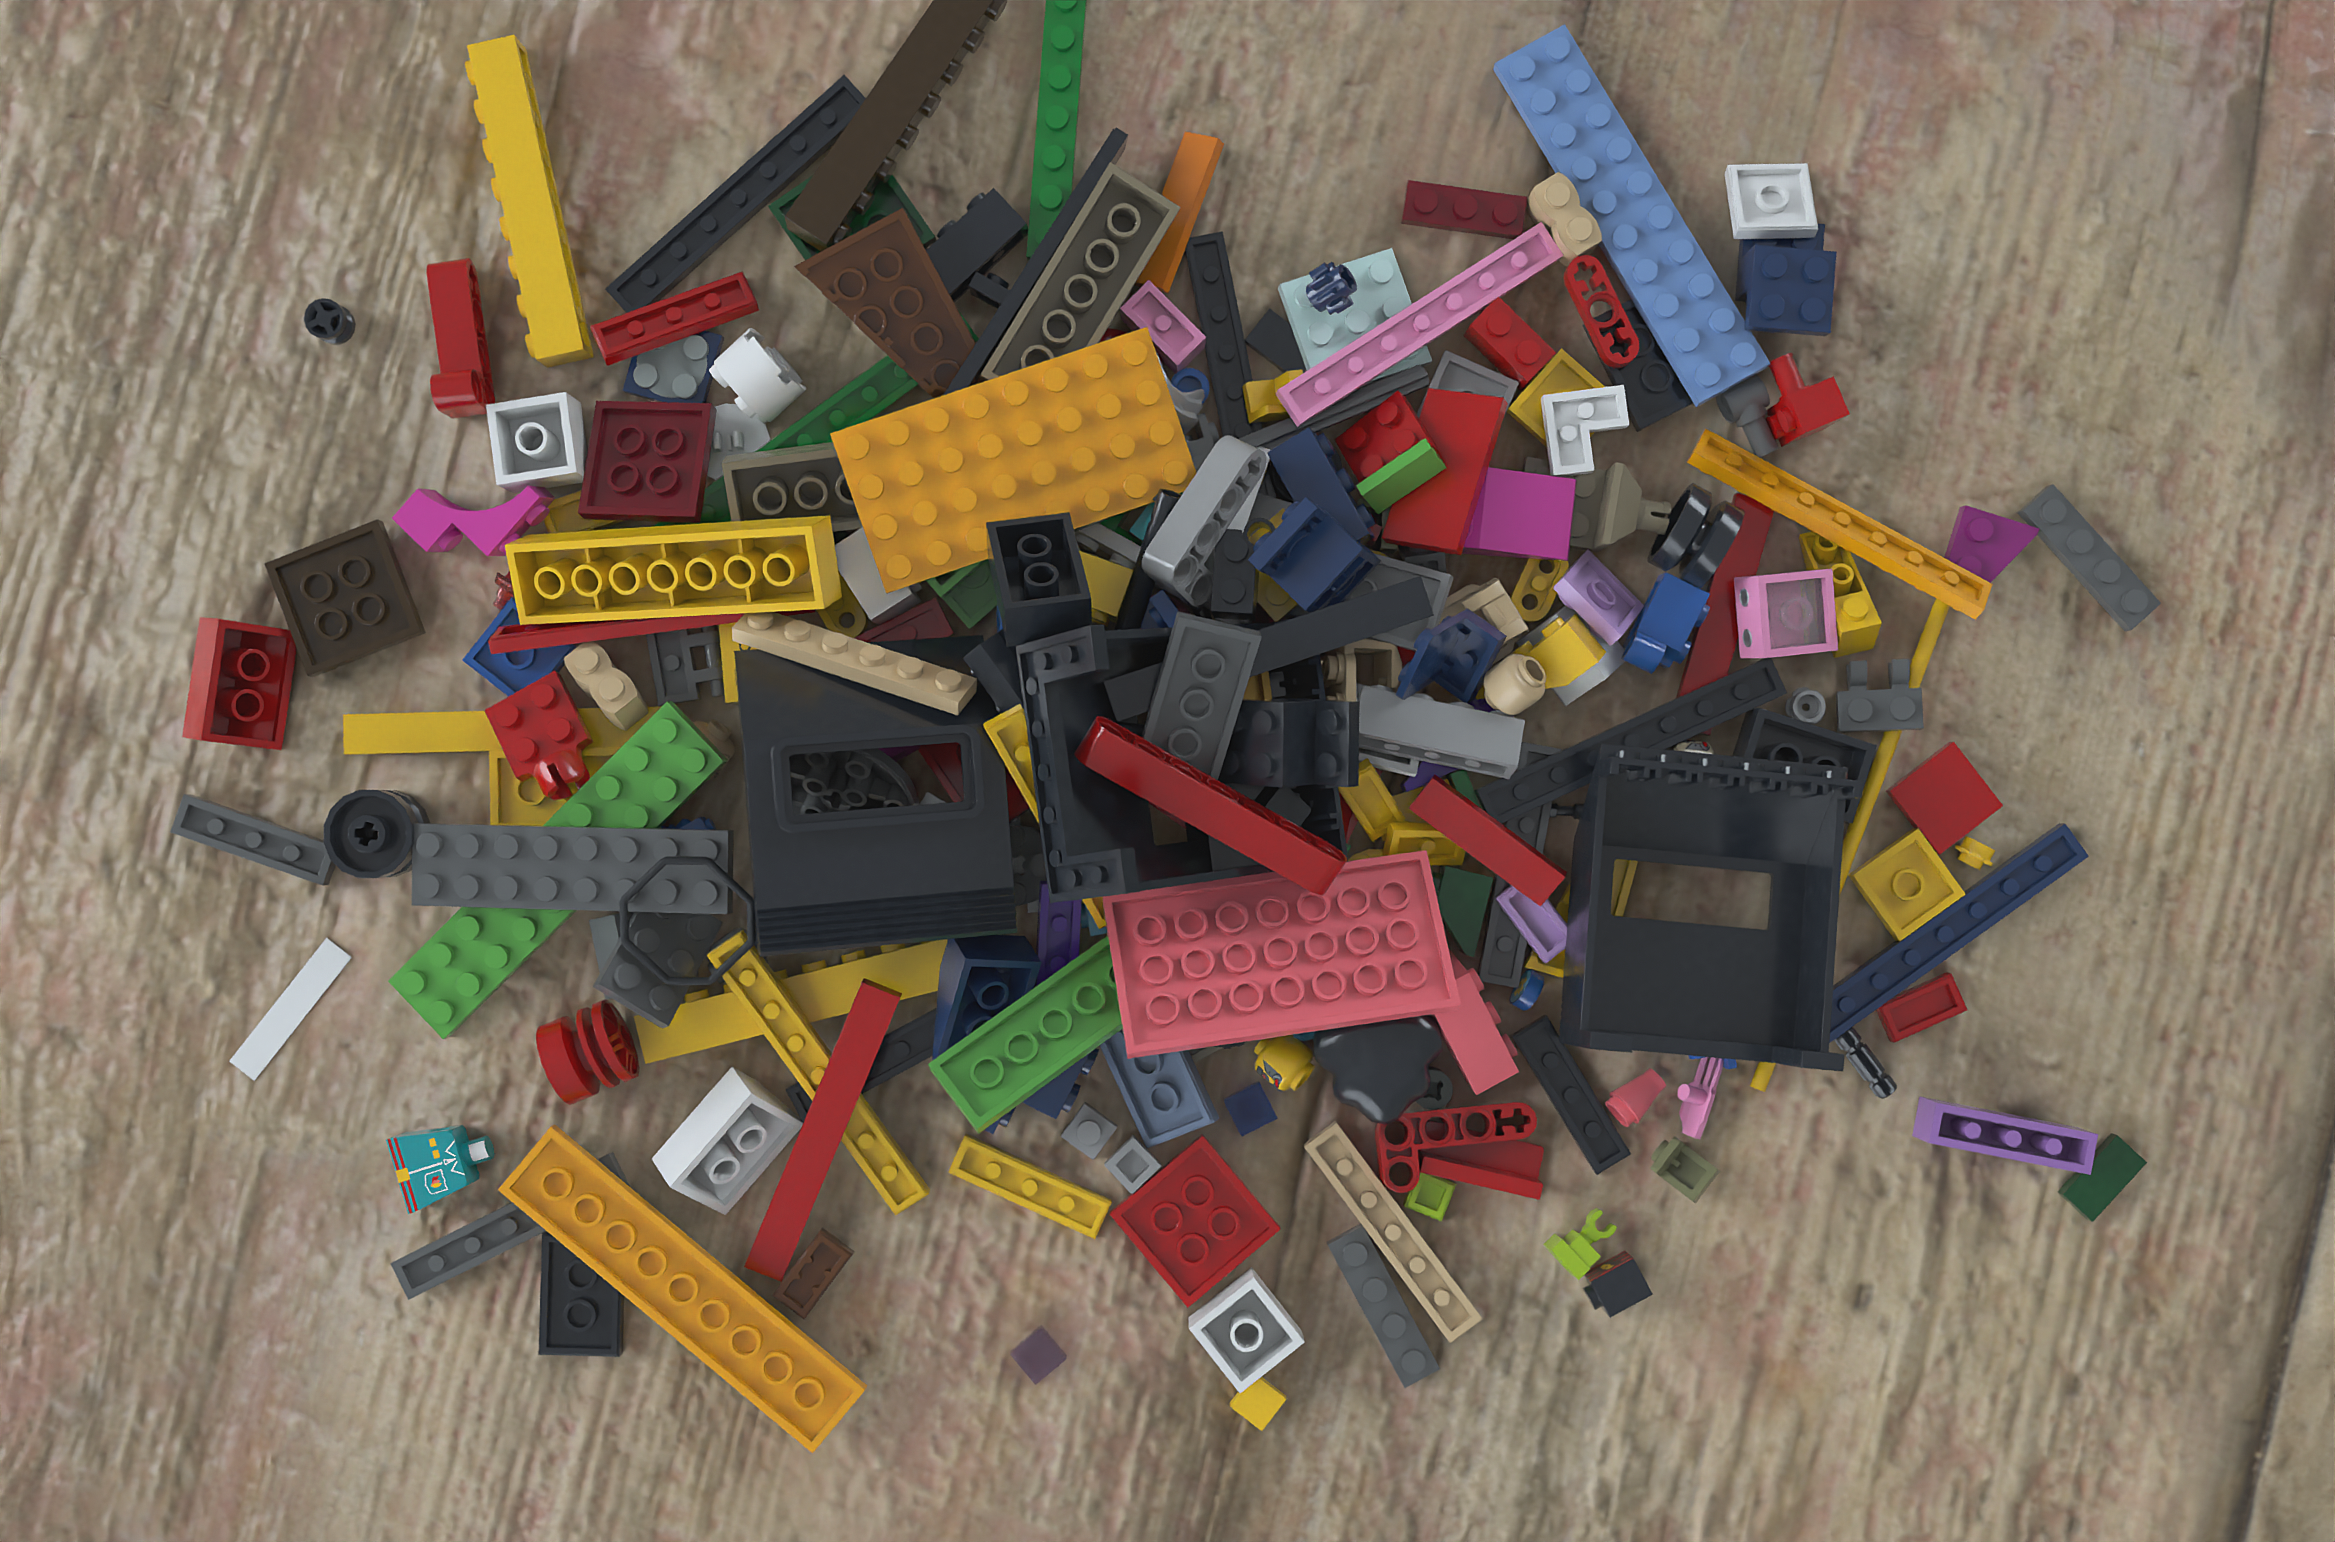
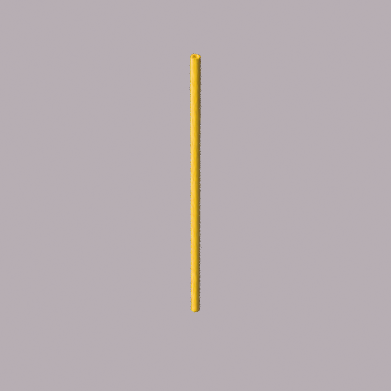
M1938 599L1934 600L1910 663L1909 688L1920 687L1950 608L1949 605ZM1902 731L1884 732L1868 773L1853 823H1849L1844 836L1839 897ZM1758 1062L1750 1087L1765 1092L1776 1063Z

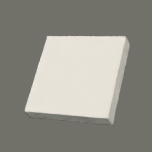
M1808 163L1727 165L1725 181L1734 239L1815 238L1818 224Z

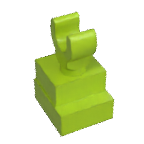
M1598 1208L1588 1213L1585 1221L1586 1224L1582 1227L1580 1233L1572 1229L1563 1239L1553 1234L1543 1244L1559 1263L1578 1280L1601 1257L1591 1244L1597 1242L1600 1238H1609L1617 1229L1614 1224L1609 1223L1604 1229L1597 1230L1596 1220L1603 1214Z

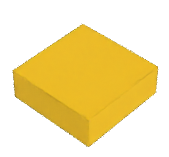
M1260 1377L1242 1393L1237 1392L1229 1404L1237 1413L1263 1431L1287 1398L1285 1394L1263 1377Z

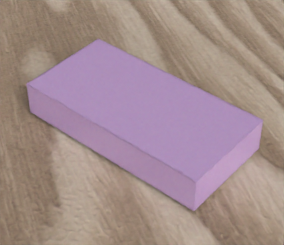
M1512 885L1494 898L1543 963L1549 962L1566 948L1567 923L1548 899L1540 907Z

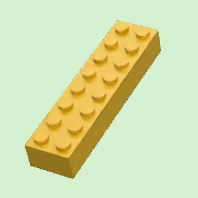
M830 515L528 534L505 544L520 625L825 609L842 598Z

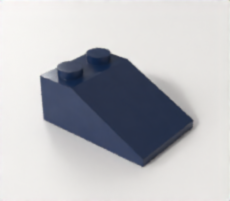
M987 935L948 939L939 971L932 1060L1034 989L1042 962L1025 936Z

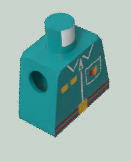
M463 1125L405 1132L386 1140L408 1214L414 1213L477 1181L480 1176L477 1164L491 1160L495 1155L492 1141L488 1136L469 1141L466 1128Z

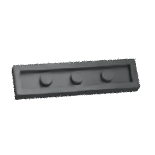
M2054 484L2046 486L2017 512L2028 525L2039 528V538L2124 631H2130L2161 604Z
M192 794L183 795L170 831L176 835L322 886L329 885L336 866L329 858L323 840Z
M1359 1224L1327 1241L1330 1251L1404 1388L1440 1370L1363 1225Z

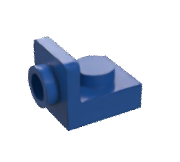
M1161 590L1149 599L1141 629L1173 627L1179 610L1164 590Z

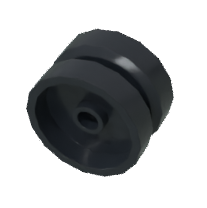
M1692 483L1682 493L1673 506L1670 515L1667 516L1669 524L1665 534H1657L1647 558L1648 563L1666 572L1676 567L1681 561L1679 567L1680 579L1697 588H1702L1719 567L1731 547L1742 524L1745 514L1744 510L1725 500L1710 511L1712 505L1711 492Z
M357 790L343 796L330 809L324 823L323 843L329 858L342 872L357 878L397 877L412 871L414 824L430 823L426 810L412 796L397 790Z

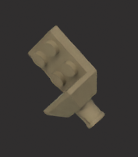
M1527 456L1524 459L1522 472L1551 476L1549 460ZM1615 463L1607 470L1594 468V471L1589 474L1564 477L1577 480L1570 548L1599 552L1638 529L1653 531L1662 535L1665 534L1669 524V519L1665 518V514L1670 515L1671 503L1641 498L1642 489L1625 464Z

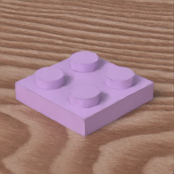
M1588 549L1572 564L1553 587L1562 603L1568 608L1575 610L1587 622L1591 632L1595 636L1604 639L1610 646L1625 633L1644 607Z

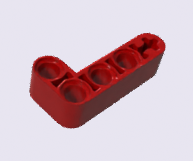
M470 258L428 264L426 269L440 367V374H434L430 377V390L433 402L438 411L452 419L487 414L486 405L495 403V394L475 266Z
M1521 1102L1404 1113L1399 1120H1396L1404 1127L1405 1136L1400 1143L1395 1145L1389 1143L1385 1138L1384 1131L1387 1124L1377 1123L1375 1126V1143L1380 1180L1391 1191L1399 1193L1409 1192L1416 1187L1420 1178L1418 1149L1523 1139L1529 1137L1534 1132L1537 1126L1536 1114L1529 1105ZM1513 1109H1515L1516 1115L1524 1117V1123L1517 1126V1132L1514 1126H1496L1495 1118L1512 1117L1514 1114ZM1493 1110H1496L1495 1117L1492 1113ZM1472 1113L1481 1115L1485 1122L1483 1132L1475 1137L1469 1134L1465 1126L1468 1116ZM1432 1117L1441 1119L1445 1126L1443 1136L1435 1141L1430 1139L1425 1132V1125ZM1403 1162L1409 1169V1178L1407 1182L1398 1186L1390 1180L1389 1170L1395 1163Z

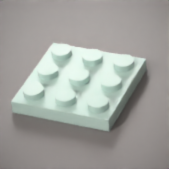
M1392 248L1342 264L1354 276L1357 290L1349 295L1354 304L1339 314L1335 312L1330 315L1327 309L1319 312L1310 303L1306 294V286L1313 282L1310 274L1279 285L1278 291L1307 371L1412 304ZM1427 345L1363 386L1375 383L1416 365H1422V367L1429 365L1432 362V358Z

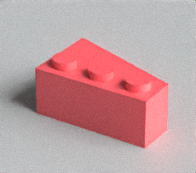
M1449 949L1461 1006L1457 1011L1431 1015L1438 1022L1441 1029V1037L1465 1081L1473 1092L1478 1095L1519 1072L1512 1059L1518 1053L1506 1033L1502 1036L1500 1035L1496 1025L1501 1023V1019L1490 1001L1483 1002L1479 992L1485 988L1473 967L1466 970Z

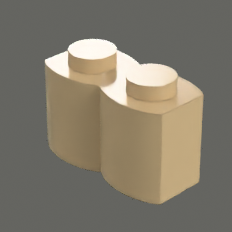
M1557 172L1533 188L1527 198V211L1535 225L1540 222L1543 223L1564 255L1559 261L1568 267L1574 258L1593 253L1602 241L1601 230L1592 214L1580 206L1579 195L1572 182L1565 175Z
M593 641L583 642L564 657L568 671L580 688L597 703L613 725L627 731L648 714L646 702L631 679L616 668L605 650Z

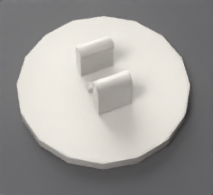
M725 403L715 407L717 413L707 476L715 480L723 475L721 463L725 456L755 452L771 440L766 424H763L755 416L752 419L749 418L737 404Z

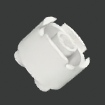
M749 328L714 361V365L709 369V372L724 388L730 386L736 392L738 397L734 401L749 418L752 419L755 416L765 424L767 421L772 422L806 390V386L800 384L802 379L786 359L774 347L772 349L769 347L764 349L760 343L765 338L756 330Z

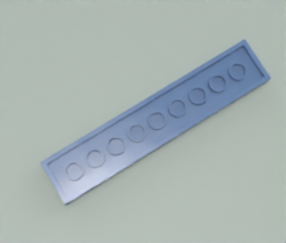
M1565 24L1497 61L1494 64V72L1554 172L1562 173L1572 182L1578 192L1580 206L1589 211L1597 221L1602 236V241L1599 243L1601 250L1695 406L1702 405L1766 369L1770 365L1769 360L1752 332L1744 330L1745 321Z

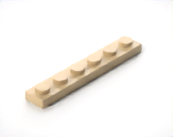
M775 612L745 613L732 627V641L955 715H959L976 693L977 678Z
M1336 1121L1303 1144L1449 1343L1482 1320L1481 1315Z

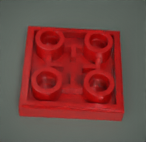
M1948 742L1886 790L1887 794L1914 828H1919L1937 855L1942 854L2003 807V804L1955 742Z

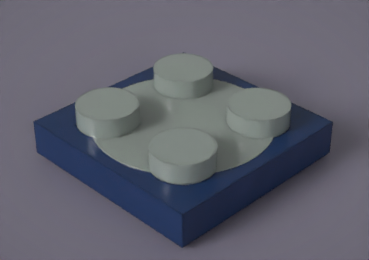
M702 331L632 357L623 391L627 394L656 402L706 403L713 380L709 369L720 356L724 337L709 331Z

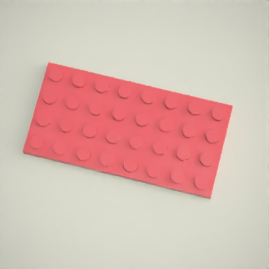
M1426 850L1348 861L1324 895L1312 893L1276 872H1268L1102 897L1127 1059L1457 1011L1461 1006Z

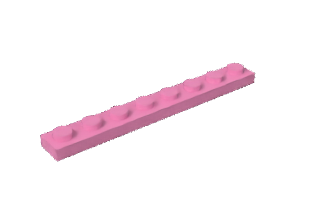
M1540 222L1279 388L1275 394L1296 426L1299 427L1481 311L1498 296L1501 298L1556 263L1564 255L1543 223Z

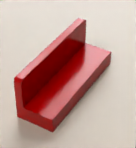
M1428 1120L1425 1125L1426 1135L1433 1141L1440 1139L1445 1132L1444 1123ZM1466 1128L1469 1134L1474 1137L1482 1133ZM1519 1140L1419 1149L1418 1160L1421 1173L1540 1200L1543 1183L1538 1179L1544 1154V1148L1541 1145Z

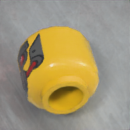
M1293 1035L1261 1039L1254 1049V1052L1258 1055L1254 1065L1255 1071L1278 1091H1286L1290 1088L1294 1091L1298 1090L1315 1069V1065L1311 1063L1313 1060L1312 1050Z

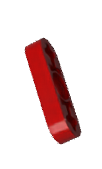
M1580 255L1574 258L1566 268L1564 284L1602 361L1612 368L1625 367L1639 352L1638 337L1600 261L1590 255ZM1578 267H1581L1583 271L1591 270L1593 273L1588 280L1592 291H1595L1598 287L1602 290L1591 295L1588 300L1583 298L1589 292L1586 282L1584 280L1576 281L1574 278L1579 271ZM1597 301L1606 302L1612 309L1611 319L1607 322L1596 321L1590 312L1591 305ZM1615 323H1618L1620 328L1613 332L1617 342H1626L1628 344V348L1624 352L1625 357H1622L1619 352L1612 354L1610 351L1614 344V339L1610 332L1605 337L1600 333L1609 330Z

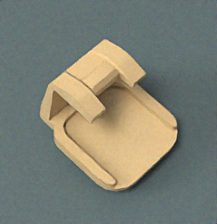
M1493 578L1481 586L1475 584L1467 585L1447 597L1439 622L1440 624L1445 617L1449 615L1453 617L1468 608L1504 633L1507 637L1493 664L1509 655L1513 650L1514 642L1529 633V628L1497 578Z
M1362 639L1325 652V656H1322L1320 660L1326 700L1356 701L1355 655H1374V685L1385 686L1387 682V687L1391 689L1397 688L1399 683L1398 676L1402 671V661L1397 647L1391 643Z

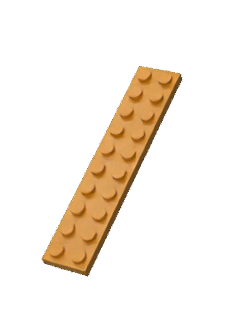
M553 1125L547 1130L498 1189L499 1192L812 1454L866 1390L867 1385L557 1125Z

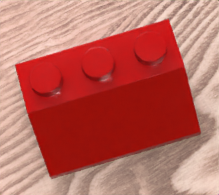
M200 617L182 737L200 741L282 750L297 650L290 630L225 619Z

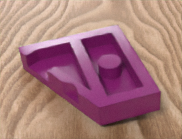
M1964 505L1959 508L1944 558L1991 583L2038 535L2039 528Z

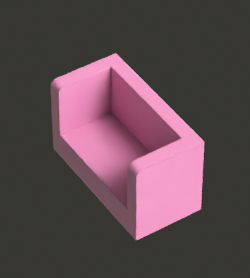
M1150 280L1120 308L1121 320L1132 331L1148 327L1155 351L1158 352L1162 361L1175 374L1184 369L1205 348L1206 336Z

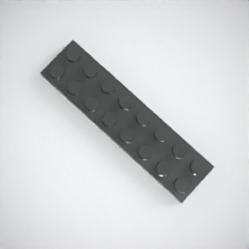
M415 823L414 844L412 847V906L620 911L619 902L621 897L661 858L666 856L708 857L713 859L733 878L734 830ZM666 865L628 902V911L733 913V890L706 865Z

